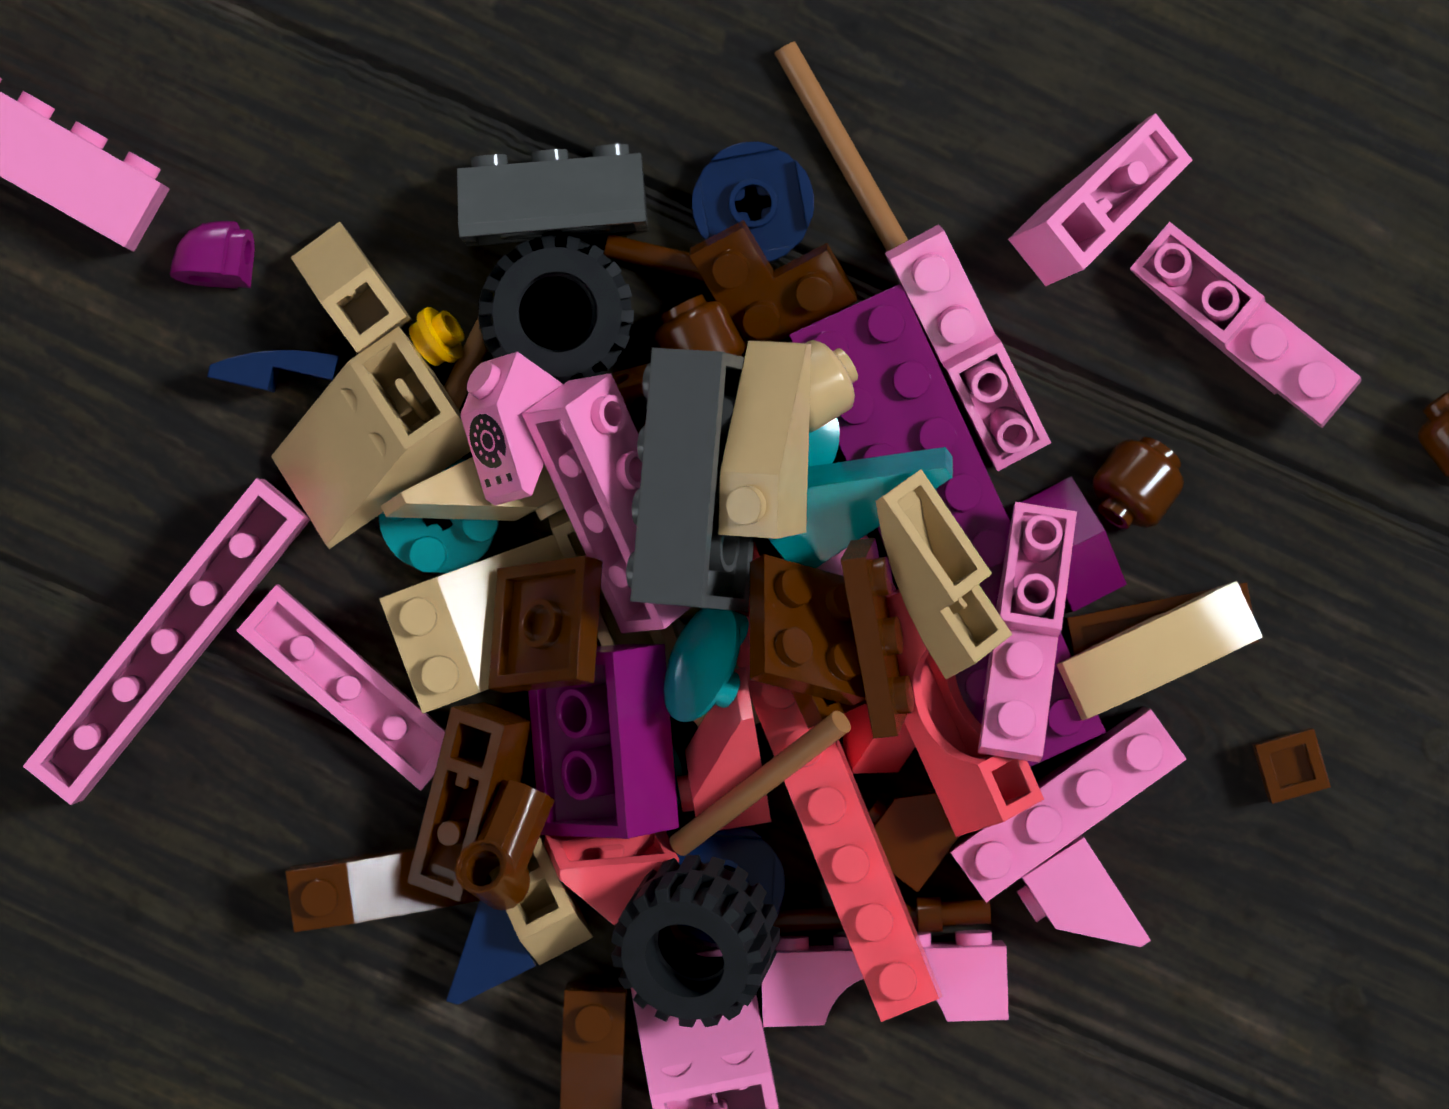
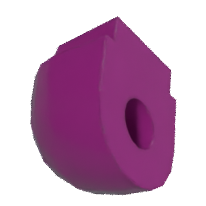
M214 221L200 224L188 231L177 244L172 259L170 276L175 280L198 286L236 289L238 287L251 288L255 252L252 231L240 229V226L235 221Z

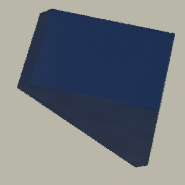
M489 879L486 885L490 884L493 881ZM481 900L479 901L446 1000L447 1002L459 1005L536 966L537 962L520 942L506 910H495Z

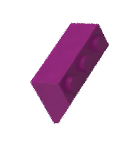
M665 644L597 646L594 684L528 691L536 790L549 795L555 800L540 835L629 839L679 828L671 720L664 700V682L667 670Z

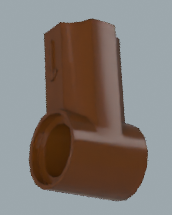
M510 779L509 781L502 780L477 841L465 847L457 858L455 873L461 887L495 910L511 909L522 902L530 886V875L527 866L555 800L526 784ZM500 865L499 874L496 879L486 885V879L490 871Z

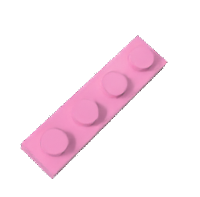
M279 584L275 585L236 631L421 791L434 777L446 729L429 714H422L420 707L283 587Z

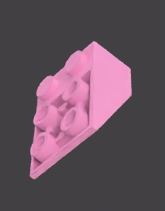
M719 948L695 953L704 957L722 956ZM632 987L631 993L632 998L634 999L637 992ZM757 993L748 1006H743L739 1015L731 1020L722 1016L718 1025L705 1027L701 1019H697L692 1028L679 1026V1018L670 1016L667 1022L654 1017L657 1009L649 1004L642 1009L633 1000L652 1109H780Z

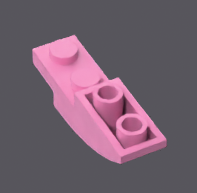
M1171 222L1164 227L1130 268L1156 295L1274 395L1278 393L1321 428H1323L1361 382V377L1265 302V297Z
M938 224L886 252L885 255L899 283L902 284L935 358L995 469L1000 471L1051 444L1001 340L995 334L943 228Z
M1015 502L996 606L997 612L1013 635L989 653L978 753L1040 763L1043 757L1058 637L1062 630L1077 511Z

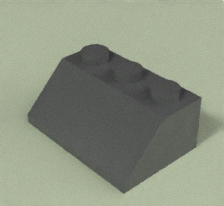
M609 144L592 147L593 157L568 159L567 149L532 152V162L508 164L507 155L505 154L471 157V167L457 168L459 237L467 247L525 242L548 235H554L555 237H588L647 232L648 219L641 153L629 154L628 144Z

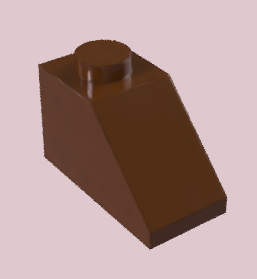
M935 789L893 795L886 805L876 800L868 809L893 874L918 892L960 837L955 836Z

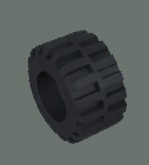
M541 236L538 239L527 240L517 245L497 262L481 290L478 323L484 340L483 343L488 353L493 358H498L519 352L563 384L568 380L601 375L614 365L622 350L626 348L630 338V327L633 324L634 310L631 308L630 300L632 294L629 284L625 283L621 275L622 270L615 261L612 262L603 254L605 251L594 244L591 246L580 241V238L572 236ZM562 277L569 279L584 290L590 301L592 311L590 326L583 338L569 348L551 350L540 347L527 337L521 327L519 320L521 299L532 284L543 278Z
M686 855L681 865L675 858L663 862L658 872L653 869L645 876L619 917V922L613 931L611 942L617 945L611 954L613 966L624 968L618 977L624 990L633 987L637 992L633 1000L642 1009L647 1004L657 1009L654 1017L667 1022L670 1016L679 1018V1026L692 1028L697 1019H701L705 1027L718 1025L722 1016L731 1020L740 1014L744 1005L748 1006L753 1000L776 956L777 951L775 948L780 941V928L773 926L778 917L774 904H764L762 902L767 892L760 883L751 886L745 881L749 874L739 866H737L734 872L725 869V860L712 857L708 864H704L701 861L700 855ZM670 925H689L702 930L716 942L722 956L704 957L692 953L677 941Z

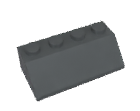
M652 348L651 363L646 366L643 374V393L648 400L646 424L640 430L637 441V453L642 463L640 489L636 491L632 501V519L637 528L635 551L631 553L626 568V579L628 586L631 588L630 602L748 612L750 562L753 559L754 537L718 535L720 469L745 357L720 351Z

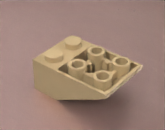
M398 326L345 364L271 457L324 543L330 549L383 512L381 505L400 492L439 474L471 450L460 417V411L428 362L421 356L411 340Z

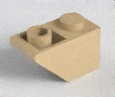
M341 222L335 224L291 257L319 302L357 353H361L398 326L402 329L413 321Z

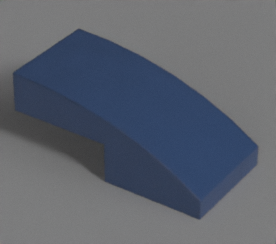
M298 350L255 352L227 358L211 364L207 377L274 393L280 369L332 381L341 371L344 359L336 355Z

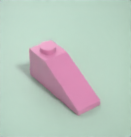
M1155 113L1146 118L1044 203L1008 240L1045 286L1084 270L1185 169L1192 159Z

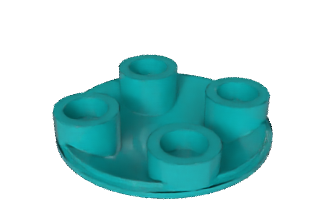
M702 608L686 624L671 652L664 682L665 705L669 714L674 719L680 722H691L705 715L714 705L726 708L735 699L740 686V678L734 672L740 645L743 643L749 628V622L745 615L731 610Z

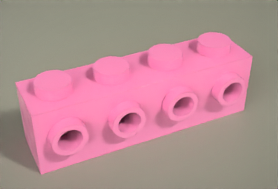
M611 373L568 380L522 414L586 556L603 561L601 589L621 633L665 629L691 607L630 602L631 588L628 586L626 579L627 562L631 553L635 551L637 526L632 519V501L636 491L640 489L642 463L637 453L639 434Z

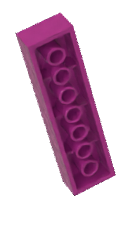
M902 284L789 334V342L806 343L816 340L827 345L832 351L837 348L842 349L850 357L857 370L858 380L853 382L855 393L853 407L837 417L840 430L838 449L844 461L941 447L948 449L953 456V478L935 490L992 574L979 585L996 609L1011 523ZM879 526L875 530L886 552L881 534V529ZM1061 632L1057 644L1044 752L1040 762L1106 733L1099 715L1086 720L1081 719L1056 664L1072 657ZM989 653L976 664L956 674L962 698L980 724H982L985 702L983 694ZM1028 761L1030 767L1038 764V762Z

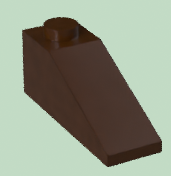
M485 702L451 707L407 883L458 902L466 900L469 892L463 889L456 879L455 866L457 858L465 847L477 841L502 780L509 781L510 779L521 782L532 742L531 718Z
M416 848L293 865L285 871L294 932L356 924L480 900L469 893L465 901L458 902L407 883Z
M567 982L564 990L560 1109H622L628 989L624 990L622 985Z

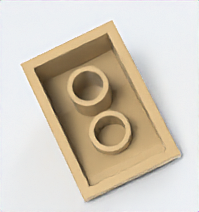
M554 534L379 598L422 714L488 690L497 568L564 559Z

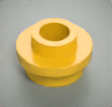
M426 307L417 314V322L409 327V334L421 356L434 366H439L445 361L454 363L463 355L461 342L464 341V333L457 320L447 311L439 313L431 307Z

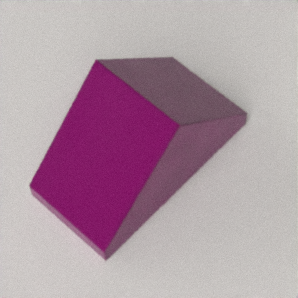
M1072 476L1021 502L1077 511L1066 593V602L1072 612L1127 585L1105 529Z

